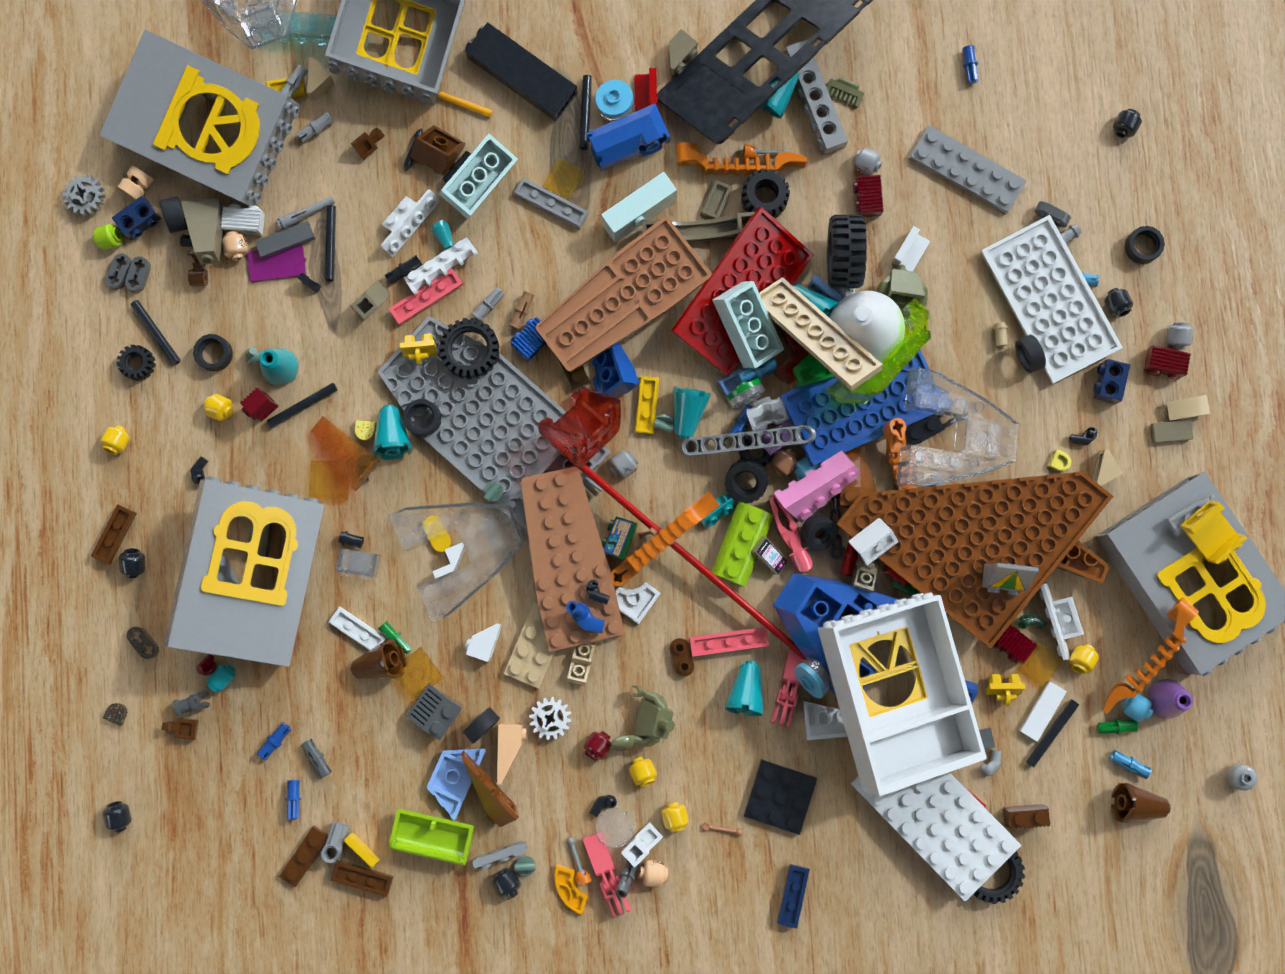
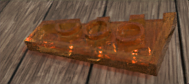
M324 416L311 430L353 490L357 491L379 464L380 460Z

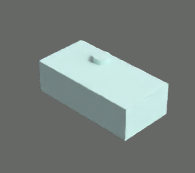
M488 134L441 189L439 195L468 219L518 158L493 136Z
M662 172L601 214L602 225L613 241L617 243L640 227L642 221H649L677 201V189L665 172Z
M754 281L741 282L712 300L743 368H757L784 350Z

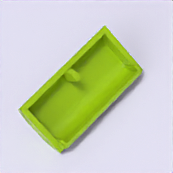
M738 502L711 572L720 578L746 588L757 560L752 550L762 536L766 537L774 515L749 504Z
M397 808L388 848L458 865H466L475 826Z

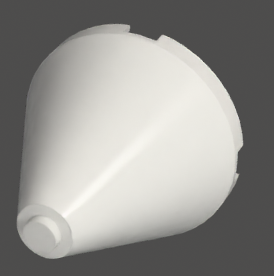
M860 291L843 298L830 314L829 318L882 364L893 358L903 343L905 335L903 314L897 304L884 294L874 291Z

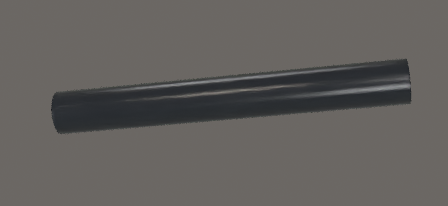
M583 75L579 136V149L581 150L588 149L586 133L589 132L591 75Z
M328 205L326 208V281H334L336 206Z
M133 301L130 304L169 361L173 366L179 364L181 359L140 301Z
M334 382L268 419L269 426L273 428L338 391V388Z
M1072 699L1069 701L1026 761L1027 764L1033 768L1036 766L1078 708L1079 704Z

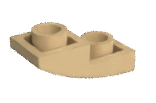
M1207 395L1167 402L1170 420L1210 414Z
M586 643L575 646L567 676L568 682L586 685L595 645Z

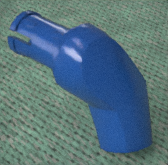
M576 601L568 602L566 610L572 614L573 619L581 628L590 632L603 633L604 620L594 617L585 604L577 603Z

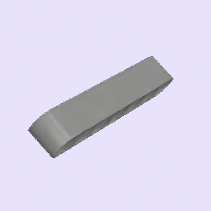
M794 426L689 438L683 442L682 450L686 455L697 456L807 444L815 440L816 431L811 426ZM804 429L810 432V437L807 440H804L801 436ZM785 431H788L791 435L788 442H785L782 438ZM767 433L771 435V442L769 444H766L763 440L764 435ZM748 435L752 438L750 446L745 444V438ZM728 438H732L733 440V446L731 448H728L726 445V441ZM710 440H713L715 444L712 450L707 446ZM691 442L696 444L694 452H691L689 449Z

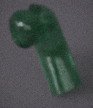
M1029 613L1022 615L1017 621V625L1021 629L1034 625L1040 630H1044L1047 622L1036 614Z

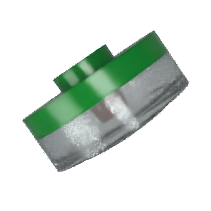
M757 378L736 386L734 391L726 396V399L734 411L753 403L765 394L766 390L760 379Z

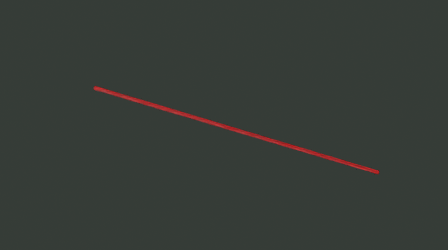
M554 439L550 443L553 448L649 529L653 528L657 531V534L659 533L660 527L560 442ZM674 541L672 545H669L812 667L794 641L680 544ZM972 794L985 808L986 805L974 794Z

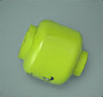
M106 224L94 229L92 240L99 249L108 251L121 245L123 234L115 225Z

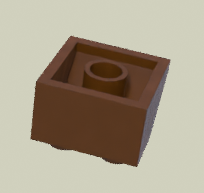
M433 125L416 138L411 158L433 169L434 172L443 175L452 168V164L457 160L466 143Z

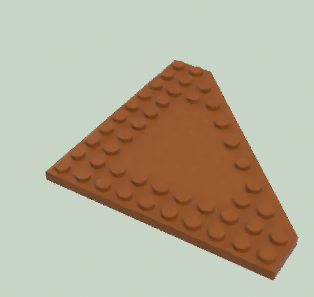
M1083 471L861 493L838 520L836 525L853 538L880 518L893 531L898 543L884 552L878 559L920 593L932 592L933 595H941L945 613L991 649L1114 496ZM1003 563L1039 568L1027 592H1020V596L1007 594L1008 590H1000V593L987 592L988 588L982 587L984 564Z

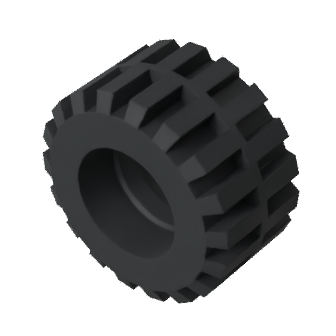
M765 168L760 169L759 173L757 170L754 171L752 176L749 175L743 185L741 202L744 204V210L755 212L758 207H763L772 217H779L782 211L784 212L790 195V190H788L789 184L788 182L785 183L786 178L784 176L780 177V172L778 171L773 173V169H768V172H765ZM761 187H767L774 191L776 199L770 203H763L756 198L754 192Z

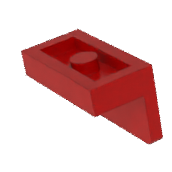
M649 68V74L634 75L635 111L656 104L657 107L656 68Z

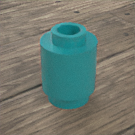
M220 664L208 677L207 686L216 693H219L220 690L223 691L236 677L235 669L230 664Z

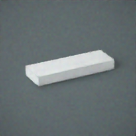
M338 607L328 622L368 650L387 640L384 635L342 607Z
M1048 681L1019 731L1038 742L1067 691Z

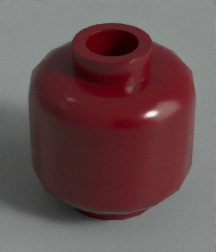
M604 731L600 733L592 732L583 745L584 753L594 761L605 759L611 750L609 748L611 737Z

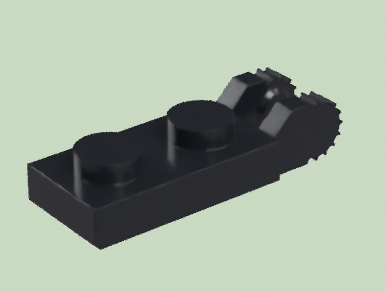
M949 407L939 413H935L907 427L905 436L910 448L956 423V418H952L944 424L939 419L943 415L949 414L952 411Z

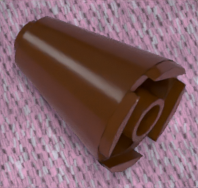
M389 639L355 659L351 664V673L358 679L400 678L405 673L403 672V667L407 665L406 655L401 645L397 646L394 643L397 641Z
M1119 783L1112 792L1111 798L1115 799L1114 804H1111V810L1118 822L1129 823L1165 818L1171 811V806L1166 798L1129 783Z

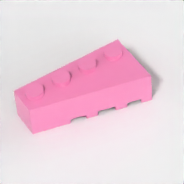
M840 451L822 462L819 469L809 470L805 473L803 479L798 482L793 480L788 484L789 487L782 492L779 489L774 494L783 507L802 523L811 517L815 511L823 507L832 497L839 494L849 483L855 481L861 472L843 451Z

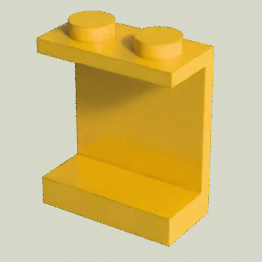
M1209 500L1180 526L1208 562L1219 564L1224 562L1231 552L1239 549L1248 538L1246 535L1236 533L1221 513L1225 508L1220 502Z

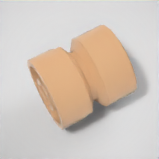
M132 165L126 173L128 177L123 178L117 187L136 200L144 195L143 189L149 188L153 179Z

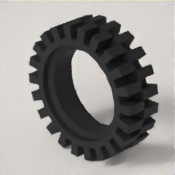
M462 318L463 321L459 322V320H456L454 325H448L449 329L447 331H443V337H440L439 354L442 362L453 375H458L462 379L465 377L468 380H472L473 377L478 379L480 375H487V371H492L493 365L497 364L500 346L495 332L488 324H484L481 320L476 321L475 318H471V320ZM467 332L481 335L487 344L485 357L474 365H463L457 362L452 354V346L456 338Z
M1017 851L1007 860L1010 869L1007 881L1001 887L995 889H987L980 886L973 893L976 898L986 903L998 904L997 902L999 901L1001 903L1006 902L1005 899L1007 898L1011 900L1014 898L1012 896L1014 893H1019L1017 889L1019 886H1023L1021 881L1022 878L1025 879V874L1023 873L1025 867L1021 863L1022 858L1018 856Z

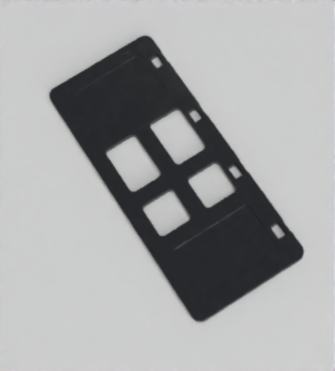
M755 0L691 60L680 74L675 75L657 93V98L660 103L715 144H722L873 0H861L863 3L858 8L854 6L860 0ZM772 2H778L791 11L762 38L746 28ZM802 20H805L819 30L792 57H788L774 47ZM733 39H738L751 48L734 66H728L716 57ZM818 40L822 41L818 46H812ZM761 58H765L779 69L763 85L756 86L743 75ZM778 79L780 82L772 87L771 84ZM734 119L738 120L732 127L729 126Z

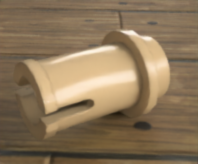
M1005 322L995 323L992 330H995L996 347L1008 345L1006 332L1008 326H1006Z

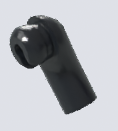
M596 580L588 581L586 590L589 598L607 605L610 596L600 592L599 584Z
M613 795L599 796L589 813L598 817L602 808H614L617 805L616 798Z

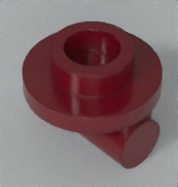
M208 654L196 666L198 674L210 675L216 670L217 665L213 661L214 656L212 654Z

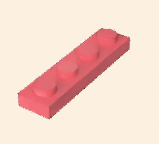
M453 268L447 271L448 274L446 276L442 274L431 281L432 285L426 284L417 290L418 293L416 295L412 293L389 308L399 325L407 322L463 286Z
M760 627L690 637V645L693 657L769 646L767 629Z

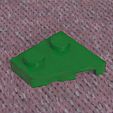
M810 353L793 368L798 387L834 377Z

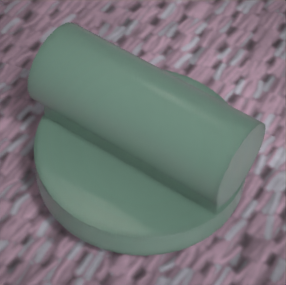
M255 347L247 349L244 352V355L250 358L247 363H257L263 351L257 352Z
M667 414L658 415L653 427L672 433L674 420Z
M497 482L487 484L484 489V498L489 502L500 500L504 493L503 487Z
M529 856L520 857L515 864V872H518L521 876L531 875L535 871V861Z

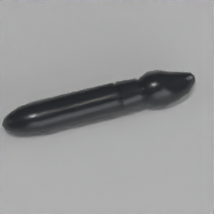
M422 128L414 135V140L404 162V171H408L414 159L411 158V153L416 138L423 133Z

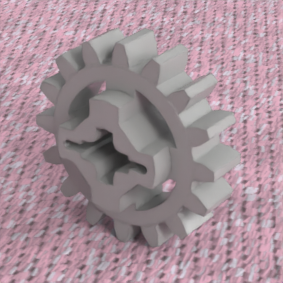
M82 174L81 179L74 176L75 181L68 180L70 185L64 186L67 192L62 193V195L66 198L63 202L68 205L67 208L73 211L76 215L81 213L83 216H86L87 212L94 215V209L100 211L98 206L99 204H105L101 199L106 198V195L101 193L105 188L101 186L97 179L95 180L92 176L87 177Z

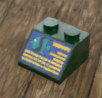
M617 516L615 520L611 519L607 528L610 531L608 538L604 537L602 540L605 554L624 561L638 524Z

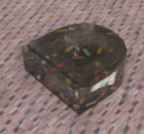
M121 703L111 704L106 709L103 719L122 726L127 717V708Z

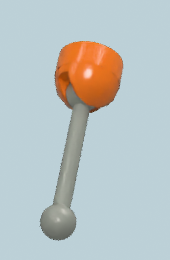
M744 144L743 159H753L757 154L778 155L781 152H788V150H757L754 145Z
M570 837L567 843L571 846L579 870L576 873L575 880L577 886L591 882L592 878L588 871L582 869L574 846L575 839Z

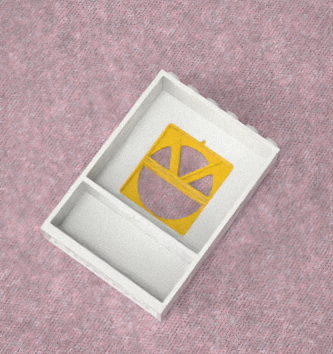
M932 592L911 596L912 598L899 599L894 601V604H883L877 606V609L863 610L858 615H847L841 617L842 620L828 621L823 623L824 627L817 628L863 792L882 796L987 759L941 595H933ZM880 640L892 641L887 668L868 651V647L871 644ZM901 645L909 653L912 661L895 667L898 649ZM864 657L878 672L860 678L859 665L861 658ZM915 669L913 690L909 697L900 705L894 707L880 706L873 702L863 690V685Z

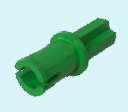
M388 621L378 628L388 640L397 641L394 643L397 646L401 645L405 655L411 651V647L400 636L401 633H397Z
M1119 719L1110 722H1099L1097 724V731L1099 734L1116 733L1117 735L1123 732H1138V722L1135 720L1119 721Z

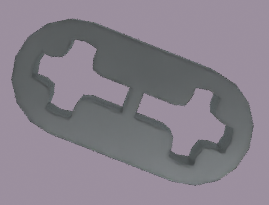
M1040 201L1034 210L1042 218L1050 215L1055 225L1059 227H1067L1071 219L1068 213L1044 201Z
M121 253L113 258L105 277L108 286L113 289H121L125 285L132 262L130 257ZM120 261L127 262L126 265L119 264ZM113 278H118L119 281H118V282H113L112 279H113Z
M138 256L130 264L125 285L134 293H139L145 288L151 269V264L147 259ZM143 263L145 265L144 268L137 267L138 264ZM132 282H139V285H131Z

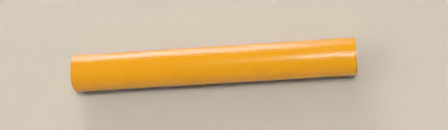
M442 91L439 93L438 98L490 118L493 114V110Z

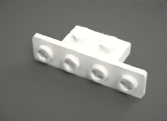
M427 190L417 203L406 196L382 223L391 233L381 244V247L391 257L398 252L440 203L439 198L431 190Z
M1045 583L1039 589V594L1042 601L1045 600L1047 606L1045 613L1047 618L1051 619L1053 625L1051 626V633L1054 638H1057L1059 644L1057 645V652L1060 657H1063V660H1068L1070 653L1065 639L1083 635L1084 632L1073 597L1053 601L1048 583Z

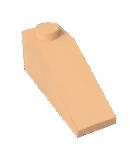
M524 724L498 725L497 785H501L504 782L523 745V740L527 739V728H523Z

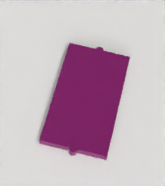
M303 245L263 260L258 250L249 251V265H247V268L250 271V281L259 282L297 277L301 273L306 275L305 262L307 259L304 257Z

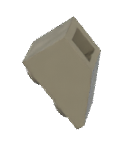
M682 29L669 41L670 75L672 77L676 73L680 74L685 68L686 62L689 59L693 60L698 53V42Z
M377 280L349 306L364 320L390 294Z
M861 557L858 558L851 580L853 587L873 592L879 559H875L869 565H866Z

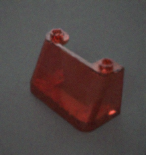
M585 386L580 387L572 394V408L555 423H553L551 418L546 417L538 425L539 434L570 462L579 467L584 466L617 435L621 425V400Z

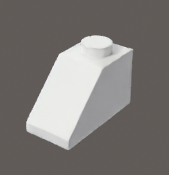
M495 624L473 635L471 639L468 638L465 645L466 655L490 662L503 625Z

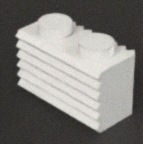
M236 204L223 207L221 229L225 233L238 231L242 235L263 236L265 213L259 207L248 206V208H241L240 205Z

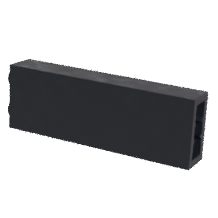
M488 22L485 26L479 28L474 40L469 41L466 45L465 53L470 61L555 122L578 94L577 86Z

